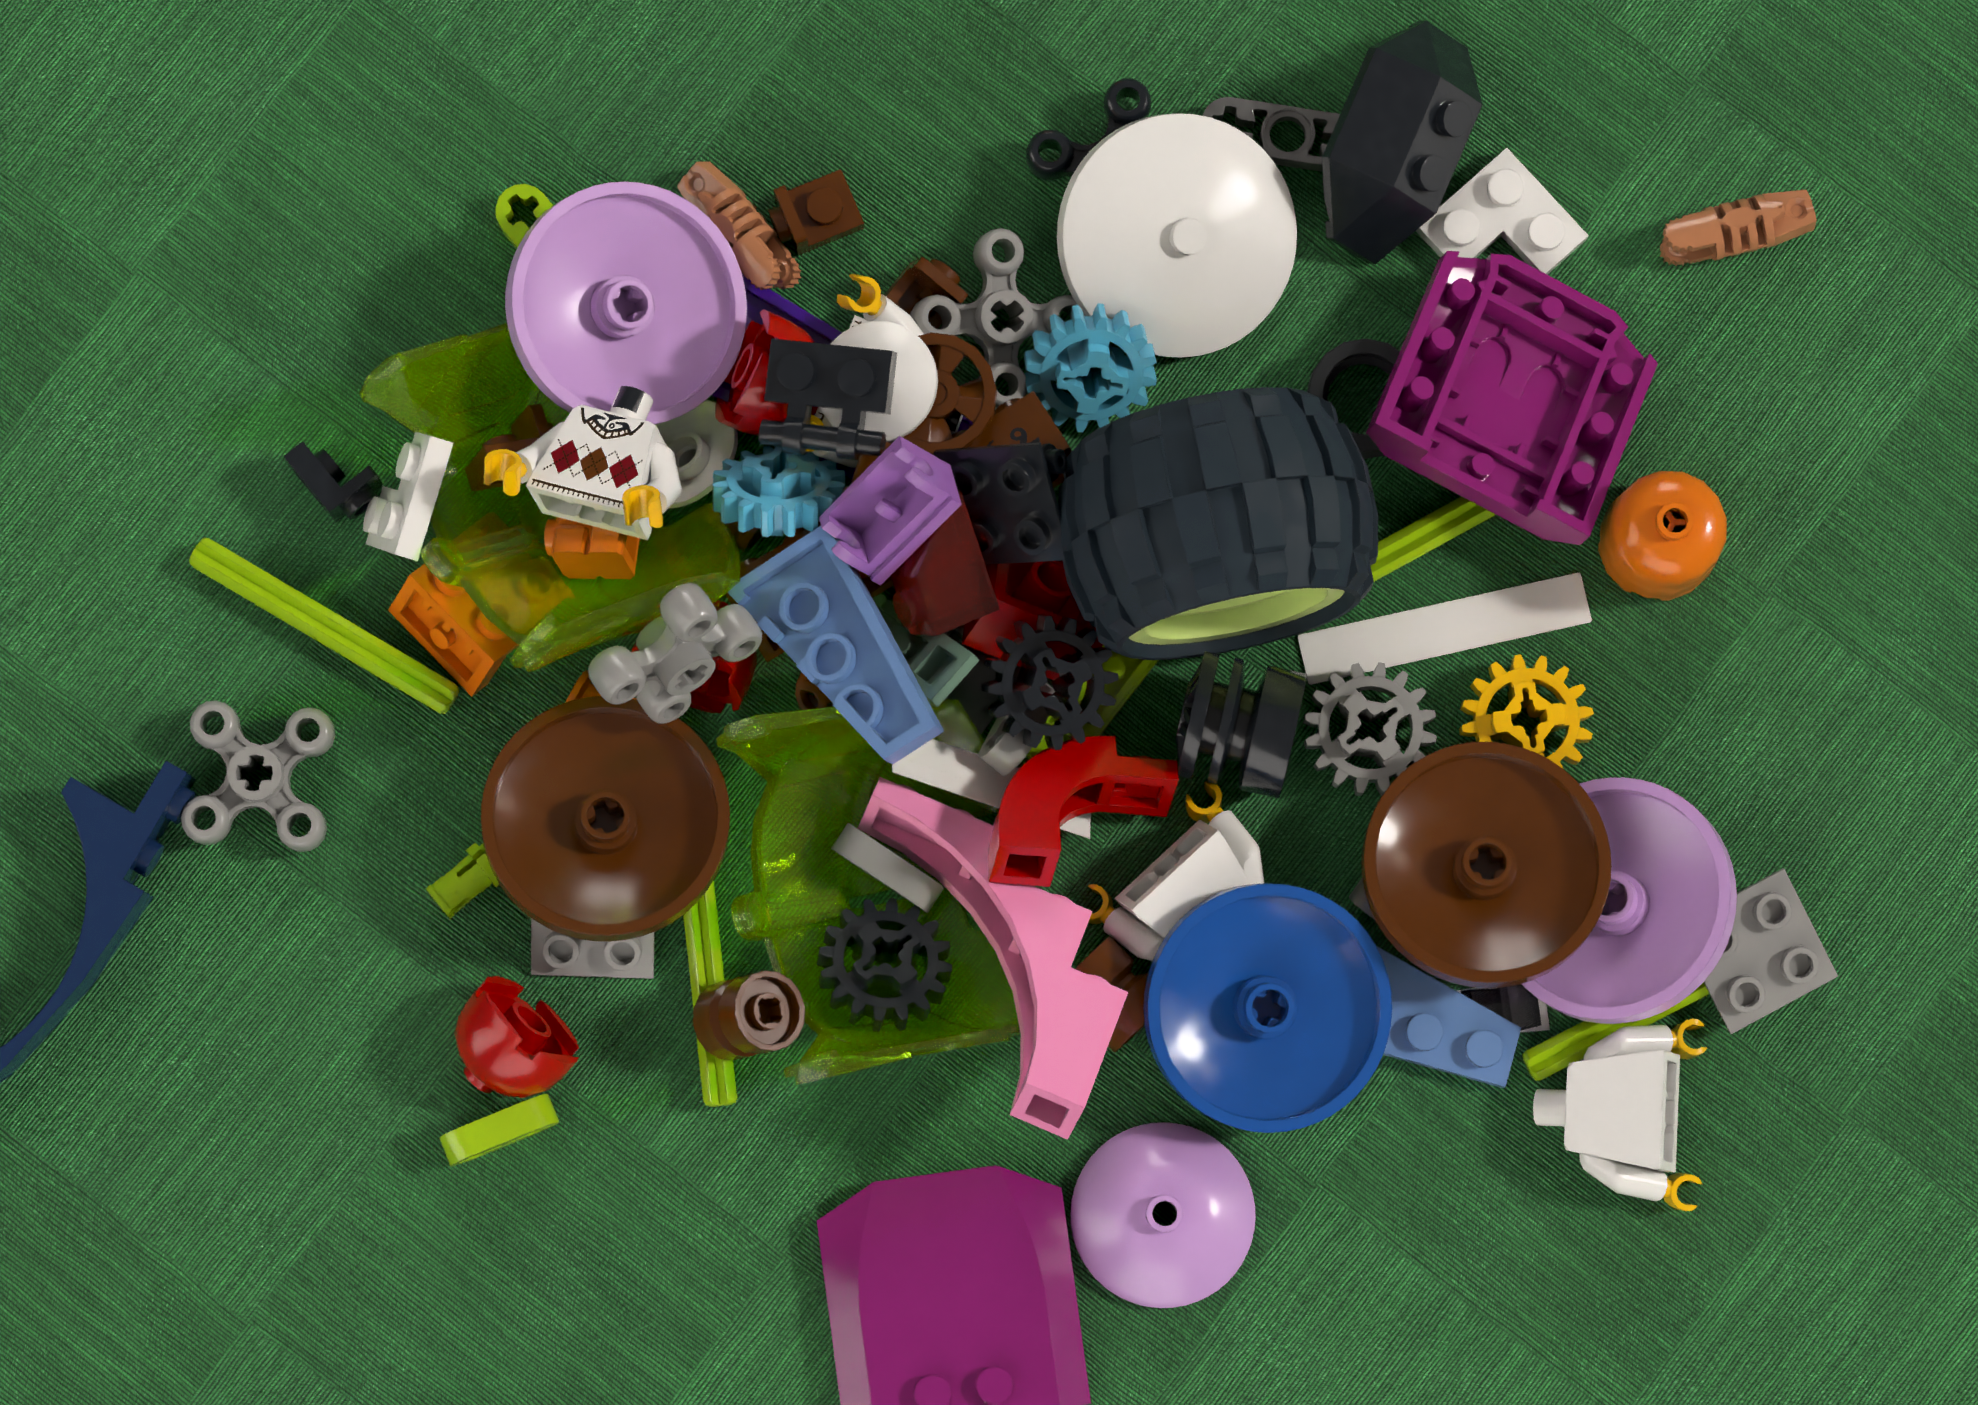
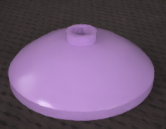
M1166 1122L1149 1123L1127 1129L1112 1137L1098 1148L1078 1177L1073 1191L1070 1211L1071 1229L1076 1249L1093 1277L1114 1295L1128 1302L1151 1308L1186 1306L1210 1296L1224 1286L1240 1268L1249 1251L1255 1230L1256 1218L1255 1202L1249 1180L1233 1154L1215 1138L1198 1129ZM1168 1202L1174 1206L1176 1219L1171 1225L1162 1226L1155 1222L1152 1212L1156 1204Z

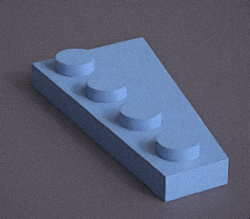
M819 526L725 588V591L739 605L746 608L757 621L758 626L773 642L777 643L797 664V668L830 699L833 706L883 760L893 765L943 733L944 730L858 570L843 562L832 552L831 548L840 539L834 538Z
M1377 946L1388 973L1392 995L1391 1028L1383 1055L1505 1088L1521 1027Z

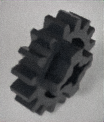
M1046 614L1038 615L1036 630H1033L1027 622L1020 620L1015 622L1014 627L1018 638L1012 641L998 636L995 642L1004 653L1000 660L985 658L984 661L986 667L996 671L995 680L981 684L982 691L995 694L998 698L987 709L989 715L996 718L1007 715L1008 719L1005 721L1002 731L1006 735L1014 737L1024 729L1023 744L1033 748H1037L1043 735L1048 748L1053 750L1062 749L1064 734L1074 742L1083 743L1086 740L1082 726L1088 723L1101 728L1105 723L1096 712L1099 705L1114 706L1116 702L1115 698L1104 693L1105 684L1119 680L1118 673L1103 670L1102 663L1106 662L1113 655L1111 650L1105 647L1094 649L1091 647L1097 638V632L1094 629L1086 627L1075 635L1077 620L1063 616L1056 629L1052 616ZM1045 642H1064L1072 647L1076 653L1056 658L1052 648L1047 647ZM1021 660L1022 665L1017 681L1012 683L1016 665ZM1047 670L1059 673L1060 676L1052 682L1055 691L1053 695L1040 690V687L1047 682L1045 674ZM1087 681L1084 697L1079 704L1078 698L1083 683ZM1040 706H1044L1047 714L1052 716L1054 722H1035L1023 712L1026 710L1032 711Z
M889 898L885 911H877L870 899L864 900L862 914L859 917L847 908L841 911L839 922L841 928L828 925L823 941L827 946L819 948L817 965L826 968L820 972L818 982L820 989L835 988L831 994L829 1006L833 1010L841 1008L846 1004L851 1007L849 1023L852 1025L860 1021L863 1015L871 1017V1025L874 1032H880L884 1019H892L899 1031L905 1030L909 1013H912L922 1022L925 1021L930 1011L929 1002L935 1004L942 1003L946 987L942 983L949 982L953 965L944 961L949 956L951 947L949 941H934L940 924L934 920L922 926L917 922L920 908L916 905L910 908L906 914L898 913V905L895 898ZM850 947L853 950L852 958L855 963L852 970L847 973L844 965V955ZM922 956L925 965V976L919 983L916 979L918 972L914 967L916 966L917 959ZM875 961L879 964L878 967L876 965L873 966ZM891 963H892L893 965L896 964V966H895V968L893 969V968L891 967V965H889V964H891Z

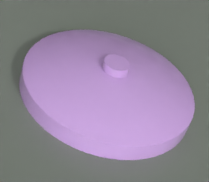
M610 182L595 185L568 196L546 210L534 222L524 235L511 262L505 291V310L510 338L523 368L536 386L556 405L569 413L579 405L610 411L618 389L621 386H631L651 396L653 404L646 421L657 425L680 417L695 409L707 400L728 376L737 359L744 338L747 300L742 272L732 248L719 228L698 207L683 197L654 185L639 182Z
M1621 777L1590 780L1579 784L1595 804L1607 832L1612 864L1608 897L1595 927L1581 947L1559 967L1537 979L1522 983V985L1548 1006L1572 1018L1600 1024L1634 1022L1652 1017L1677 1005L1692 994L1713 971L1722 957L1733 929L1737 902L1736 879L1730 856L1720 835L1702 813L1683 797L1665 787L1640 779Z

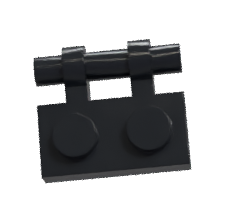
M771 338L764 400L788 404L785 421L765 419L761 421L759 429L760 444L782 446L784 453L803 455L806 449L836 452L838 459L858 460L860 455L879 457L885 451L886 435L885 432L864 430L866 412L891 414L897 352ZM812 407L841 409L842 419L839 427L810 424Z

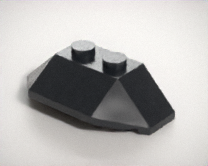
M1419 20L1411 24L1409 28L1369 47L1322 156L1324 200L1329 220L1325 221L1326 238L1368 264H1377L1437 213L1483 105L1468 48L1428 21Z

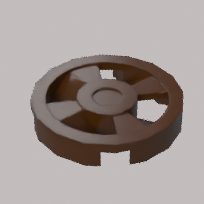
M932 332L919 335L918 337L929 348L936 363L938 389L934 404L927 417L914 431L903 438L934 455L933 452L940 449L968 448L973 444L972 441L983 433L986 426H989L995 414L997 389L991 367L975 346L955 335ZM966 356L977 367L981 377L958 386L951 374ZM958 411L973 424L964 433L953 438L946 419Z

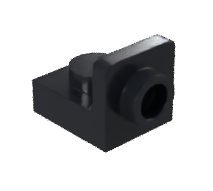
M302 441L284 455L291 470L335 523L345 515L350 520L360 516L367 510L374 496L378 497L375 491L382 486V482L371 466H367L340 487L338 483L346 476L323 448L314 455Z

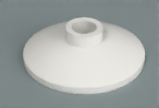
M871 321L849 328L831 343V345L897 352L891 414L866 412L864 430L885 432L886 442H892L898 436L904 437L924 421L936 398L938 373L936 363L929 348L915 333L906 327L892 322ZM820 407L832 426L839 427L842 419V410Z
M705 400L686 414L656 425L667 447L674 452L682 488L679 498L669 508L686 506L707 495L713 490L714 470H723L722 461L725 459L734 460L738 445L737 430L716 420L715 402Z

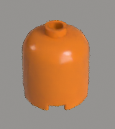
M1657 471L1638 478L1608 506L1600 525L1598 552L1607 574L1624 591L1628 593L1634 592L1645 598L1669 601L1691 593L1709 576L1726 543L1727 518L1719 497L1704 481L1685 472ZM1671 512L1679 514L1683 519H1675ZM1663 517L1668 523L1667 528L1663 524ZM1674 527H1684L1680 532H1672Z

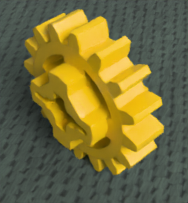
M1519 654L1514 655L1512 658L1511 671L1506 672L1497 662L1489 666V675L1492 680L1490 684L1485 680L1475 678L1470 687L1479 696L1478 701L1464 700L1461 704L1460 710L1473 716V721L1460 727L1459 733L1461 736H1475L1476 742H1492V740L1502 739L1507 744L1528 749L1544 757V739L1548 733L1566 729L1564 739L1559 748L1545 758L1563 768L1560 763L1562 759L1573 765H1577L1583 757L1573 745L1574 743H1588L1592 739L1593 733L1581 728L1580 722L1590 718L1594 712L1591 707H1578L1576 700L1586 690L1583 684L1568 688L1563 683L1567 678L1569 668L1563 666L1552 675L1546 672L1547 657L1540 656L1533 668H1526L1525 661L1522 655ZM1535 684L1551 691L1560 703L1551 704L1536 693ZM1508 686L1509 704L1503 711H1496L1486 715L1492 697L1499 690ZM1522 702L1523 708H1527L1529 717H1539L1541 721L1532 731L1531 740L1529 736H1526L1523 726H1513L1511 721L1520 713Z

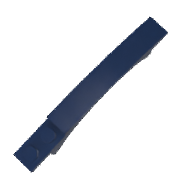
M165 761L135 813L72 777L69 778L61 794L74 818L86 866L87 892L83 925L71 964L55 993L27 1027L8 1043L0 1047V1084L26 1061L93 986L153 899V896L134 886L133 883L139 874L147 877L152 872L164 850V845L159 843L160 838L171 821L175 824L181 822L183 808L196 796V793L190 790L196 779L170 762Z

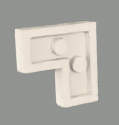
M1508 148L1503 150L1441 205L1437 213L1416 230L1440 258L1446 251H1459L1458 257L1477 258L1501 236L1526 264L1547 275L1583 244L1589 236Z
M415 432L412 443L406 442L396 464V477L401 479L398 490L383 486L380 497L374 496L367 507L363 522V530L369 533L366 540L367 545L418 561L452 450V442Z

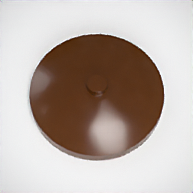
M602 696L586 697L560 704L536 716L517 731L499 753L489 772L481 803V828L486 856L494 876L507 896L520 910L546 928L566 936L589 941L611 942L641 937L658 931L683 916L700 900L714 881L723 862L729 837L730 807L728 792L720 767L709 748L679 718L665 724L654 722L645 713L636 699L614 705L608 703Z
M1469 742L1457 744L1435 751L1413 763L1391 783L1378 802L1369 822L1362 850V879L1365 895L1370 910L1386 938L1403 956L1422 970L1437 978L1468 987L1502 988L1515 986L1537 979L1559 967L1581 947L1592 932L1603 911L1611 882V850L1607 832L1595 804L1586 791L1570 774L1551 760L1536 752L1506 743Z

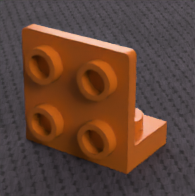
M488 515L412 572L388 611L472 697L488 685L510 652L568 608L572 602V596L494 516Z

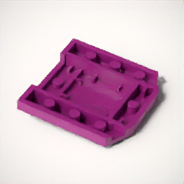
M1446 251L1436 264L1366 433L1384 456L1543 540L1581 545L1591 535L1658 363L1650 353L1644 358L1626 337L1624 331L1628 326L1616 311L1523 261L1506 254L1491 253L1486 259L1458 257L1459 251Z
M997 1165L897 1178L871 1183L817 1220L840 1405L1091 1404L1061 1187Z

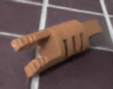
M696 162L680 180L677 188L684 199L698 207L719 228L732 248L744 276L751 280V284H754L755 288H760V290L773 288V285L774 288L787 289L793 288L794 284H799L798 280L801 278L799 264L796 263L795 258L791 257L790 251L777 237L773 227L767 224L766 219L761 213L757 212L754 204L747 200L745 193L711 162Z
M1807 190L1758 194L1747 199H1737L1731 203H1721L1715 207L1702 208L1701 212L1685 215L1681 219L1670 220L1669 224H1665V229H1663L1664 238L1660 245V257L1664 258L1663 262H1668L1669 265L1673 264L1675 266H1683L1684 263L1692 264L1708 259L1717 261L1728 256H1738L1744 252L1750 253L1761 248H1770L1813 231L1817 219Z

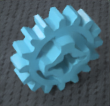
M1099 303L1095 307L1092 316H1084L1079 305L1072 306V319L1066 322L1056 314L1051 315L1049 319L1052 332L1048 334L1044 331L1035 330L1032 334L1035 350H1028L1024 353L1026 371H1028L1024 373L1026 375L1028 393L1034 391L1046 410L1051 408L1055 425L1060 426L1068 417L1075 419L1077 432L1082 433L1090 420H1097L1098 426L1101 428L1109 424L1108 417L1116 414L1119 418L1130 415L1129 404L1131 402L1136 405L1146 406L1148 398L1145 387L1155 386L1157 382L1153 366L1157 363L1153 344L1147 343L1144 326L1139 324L1130 328L1128 313L1124 310L1118 312L1113 319L1107 318L1104 304ZM1109 342L1116 344L1120 348L1112 347V345ZM1062 389L1068 390L1071 394L1063 391Z
M764 446L763 454L755 455L745 450L740 452V462L725 459L722 461L723 470H714L712 483L714 512H721V521L724 524L738 521V531L743 533L754 527L761 529L762 537L783 536V534L788 537H794L796 529L802 527L812 532L818 528L819 517L841 495L843 488H845L844 470H836V462L830 460L819 461V456H816L813 452H808L805 455L784 453L782 446H775V449L771 446Z

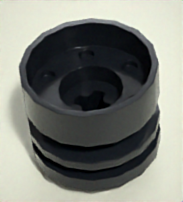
M1205 651L1201 664L1190 682H1188L1175 739L1179 765L1178 776L1192 779L1198 753L1212 756L1207 783L1216 785L1227 760L1240 762L1239 787L1241 791L1279 799L1292 749L1307 674L1268 665L1255 691L1244 688V660L1235 658L1229 684L1215 682L1214 679L1220 654Z

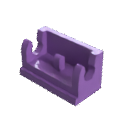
M898 436L819 517L823 530L834 538L840 539L831 548L832 552L843 562L870 576L871 581L881 586L962 503L951 465L903 437Z

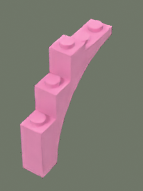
M879 777L857 829L902 852L938 879L971 914L995 950L1011 987L1021 1033L1020 1077L1010 1115L1068 1140L1086 1106L1128 994L1127 991L1109 984L1099 976L1085 974L1071 968L1092 911L1073 903L1065 896L1049 893L1036 886L989 882L988 848L995 821L991 825L975 818L967 811L954 809L921 795L909 786L896 784Z

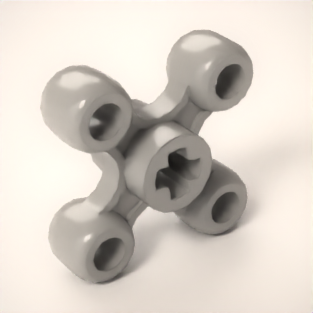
M1003 228L989 230L980 236L974 245V263L981 272L983 279L982 292L974 302L960 305L946 296L932 295L917 302L910 313V316L924 334L932 332L968 336L981 346L985 360L991 367L994 382L997 377H1001L1007 382L1009 388L1006 396L1001 395L997 391L995 410L1004 402L1014 398L1021 399L1027 393L1026 375L1019 367L1017 358L1018 350L1023 340L1032 336L1035 330L1050 334L1052 331L1049 317L1053 314L1059 316L1060 311H1065L1072 319V306L1077 305L1071 295L1058 296L1048 303L1035 304L1030 303L1025 296L1019 293L1015 279L1017 269L1023 262L1024 247L1018 235L1011 230ZM993 244L999 245L1004 250V262H999L994 258L992 254ZM1002 308L1009 315V319L1004 322L1008 327L997 331L991 324V321L997 317L992 312ZM930 310L936 311L941 316L942 326L940 329L934 328L929 323L928 314Z
M694 583L681 584L663 597L660 603L661 616L647 624L636 639V646L639 651L630 652L626 647L612 646L600 652L590 662L588 666L589 678L598 693L608 703L614 705L623 704L636 696L645 713L654 722L659 724L669 723L679 718L688 710L691 705L690 692L700 687L712 676L716 664L712 657L721 656L725 661L738 662L749 657L759 648L762 643V632L746 608L739 604H731L717 611L708 595L701 587Z
M214 700L206 701L199 705L192 713L190 732L195 741L201 746L214 750L222 756L226 763L227 773L224 783L218 790L209 795L197 796L191 799L183 808L181 824L186 835L196 843L203 845L216 844L228 835L232 822L239 813L249 808H260L272 815L276 822L277 834L280 840L291 850L306 852L318 847L325 839L327 832L326 819L322 812L314 805L302 802L295 797L291 790L290 778L293 769L299 762L307 758L319 757L326 753L333 745L335 727L330 717L316 708H301L290 716L284 732L277 740L270 744L259 745L245 738L241 731L240 719L235 710L228 704ZM216 716L223 717L224 727L221 732L216 735L207 734L206 726L208 721ZM309 723L318 724L320 732L317 738L311 742L302 741L301 731L304 726ZM258 762H263V766L270 773H273L271 780L261 781L259 790L253 791L254 786L247 780H244L246 772H255ZM208 810L214 811L216 819L213 826L206 830L199 829L197 821L201 813ZM302 817L309 818L311 820L310 831L302 837L294 836L292 832L294 822Z

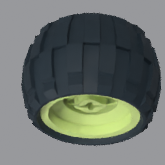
M1279 387L1245 388L1188 397L1160 404L1115 420L1082 439L1067 456V469L1063 473L1064 482L1059 487L1058 506L1061 514V545L1064 557L1062 561L1067 584L1084 620L1089 621L1092 627H1096L1098 641L1104 644L1105 648L1122 656L1143 660H1172L1204 656L1205 651L1221 654L1271 643L1301 634L1338 619L1356 607L1372 589L1374 580L1371 565L1376 563L1378 556V511L1368 467L1350 430L1345 424L1338 422L1334 406L1331 402L1303 390Z

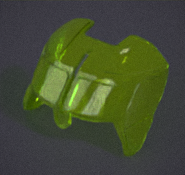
M507 323L470 336L466 334L458 335L401 353L397 352L385 359L366 377L359 393L363 402L385 411L414 433L430 435L453 443L430 519L437 538H433L425 544L420 554L432 574L447 584L463 587L484 616L515 643L520 645L510 659L514 668L525 667L528 672L540 670L580 650L641 632L647 624L661 616L660 603L663 597L681 584H697L708 595L712 603H715L740 582V556L736 541L727 523L724 524L721 521V512H714L713 504L703 505L668 527L652 528L648 540L640 538L635 576L632 579H604L601 576H597L596 579H569L563 576L553 557L547 555L545 544L538 541L544 539L547 520L556 519V517L541 513L526 487L527 483L520 484V492L515 496L505 494L503 487L471 491L465 471L466 467L482 449L481 446L484 442L500 435L512 434V424L528 405L540 403L547 422H551L553 426L560 422H565L570 414L549 399L529 377L515 352Z
M945 699L938 707L931 705L944 730L943 733L933 739L979 754L984 740L959 700ZM835 707L755 715L723 727L724 733L716 738L718 747L736 753L767 781L753 821L751 863L754 892L742 894L734 898L731 906L732 920L735 929L743 939L748 941H764L773 971L779 972L792 980L798 988L805 1006L804 1022L818 1034L800 1062L784 1068L785 1078L795 1076L796 1085L908 1059L911 1058V1055H926L1010 1041V1037L1020 1035L1013 993L995 950L981 930H976L970 926L966 909L946 888H944L928 913L920 909L917 921L922 926L934 920L940 924L934 941H949L951 946L949 956L944 961L953 965L950 981L942 983L946 987L944 999L941 1004L929 1002L930 1011L925 1021L922 1022L912 1013H909L905 1030L899 1031L892 1019H884L880 1032H874L871 1025L872 1018L863 1015L860 1021L852 1025L849 1023L851 1007L846 1004L841 1008L833 1010L829 1004L831 994L835 988L820 989L818 984L820 972L826 969L817 965L819 948L827 946L823 941L828 925L841 928L839 924L841 911L846 908L857 917L861 916L862 908H850L849 898L891 890L831 849L847 823L858 828L879 777L896 784L909 786L921 795L954 809L967 811L977 819L998 812L999 808L893 773L892 764L883 760ZM870 836L872 839H874L875 841H877L878 843H880L881 845H883L884 847H886L887 849H889L890 851H892L893 853H895L896 855H898L899 857H901L902 859H904L905 861H907L908 863H910L911 865H913L914 867H916L917 869H919L920 871L934 879L936 882L941 884L938 879H936L934 876H932L930 873H928L926 870H924L922 867H920L918 864H916L902 852ZM906 899L896 900L898 913L906 914L914 906V904ZM887 903L875 905L876 910L885 911ZM850 947L844 955V965L847 973L852 970L855 963L852 958L853 950ZM922 956L917 959L916 966L914 967L918 972L916 979L919 983L925 976V965ZM875 961L873 966L876 965L878 967L879 964ZM892 963L889 964V965H891V967H892L893 969H894L895 966H896V964H894V965H893Z

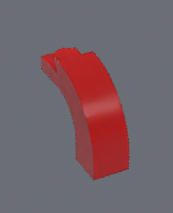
M1116 736L1085 737L1086 741L1081 744L1068 740L1063 742L1061 750L1047 748L1041 751L1016 772L1004 792L988 848L989 882L1050 887L1061 852L1060 827L1074 817L1094 812L1167 817L1179 781L1177 761L1153 759L1148 756H1117Z

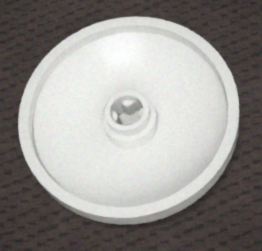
M1176 113L1145 117L1128 123L1103 138L1089 151L1073 173L1060 205L1057 222V249L1061 270L1073 299L1080 306L1086 316H1092L1098 303L1104 304L1106 317L1109 319H1113L1121 310L1126 311L1130 328L1142 324L1146 331L1147 343L1153 344L1155 355L1163 357L1183 358L1213 353L1232 345L1252 332L1268 316L1282 296L1289 281L1296 254L1297 225L1294 205L1288 186L1274 161L1261 146L1239 129L1217 119L1196 114Z

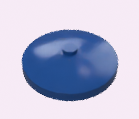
M1274 883L1247 884L1230 888L1205 899L1189 910L1168 932L1155 954L1147 976L1144 991V1024L1152 1055L1161 1073L1170 1086L1189 1105L1209 1118L1238 1129L1264 1133L1287 1132L1316 1124L1332 1116L1355 1098L1368 1083L1379 1065L1389 1038L1392 1020L1391 987L1384 961L1376 944L1357 919L1343 907L1316 892L1301 887Z

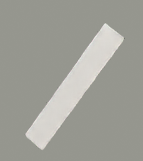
M1574 573L1298 635V642L1307 680L1312 685L1328 681L1329 676L1334 672L1342 678L1350 676L1351 666L1356 663L1360 664L1365 673L1374 671L1378 662L1385 663V668L1590 623L1592 618L1581 574Z

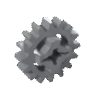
M1378 662L1372 676H1365L1359 663L1351 666L1350 680L1347 682L1335 672L1331 674L1328 682L1333 692L1329 695L1323 691L1316 690L1311 698L1321 708V712L1306 713L1303 720L1304 724L1317 728V734L1308 737L1304 741L1305 749L1320 748L1323 754L1314 764L1315 770L1320 771L1331 766L1336 771L1331 784L1335 788L1339 787L1346 778L1354 780L1356 796H1362L1368 783H1375L1379 794L1383 796L1390 786L1389 779L1392 777L1396 779L1407 769L1409 764L1412 765L1425 757L1418 750L1419 747L1432 746L1437 738L1431 732L1423 731V725L1431 722L1436 717L1435 710H1420L1417 705L1426 694L1425 689L1422 687L1409 693L1403 688L1407 682L1408 673L1402 671L1393 681L1385 678V663ZM1361 691H1379L1391 696L1392 699L1386 703L1366 700ZM1337 705L1340 709V714L1345 719L1343 733L1337 739L1331 741L1329 722L1332 711ZM1387 715H1392L1387 719L1384 727L1378 734L1381 742L1377 743L1370 736L1363 740L1358 739L1350 745L1348 744L1352 741L1361 725L1359 717L1363 716L1370 723L1376 719L1382 720ZM1408 717L1410 739L1407 749L1403 754L1400 751V745L1395 740L1397 725ZM1354 755L1373 758L1378 767L1381 766L1382 768H1359L1348 763L1347 760Z

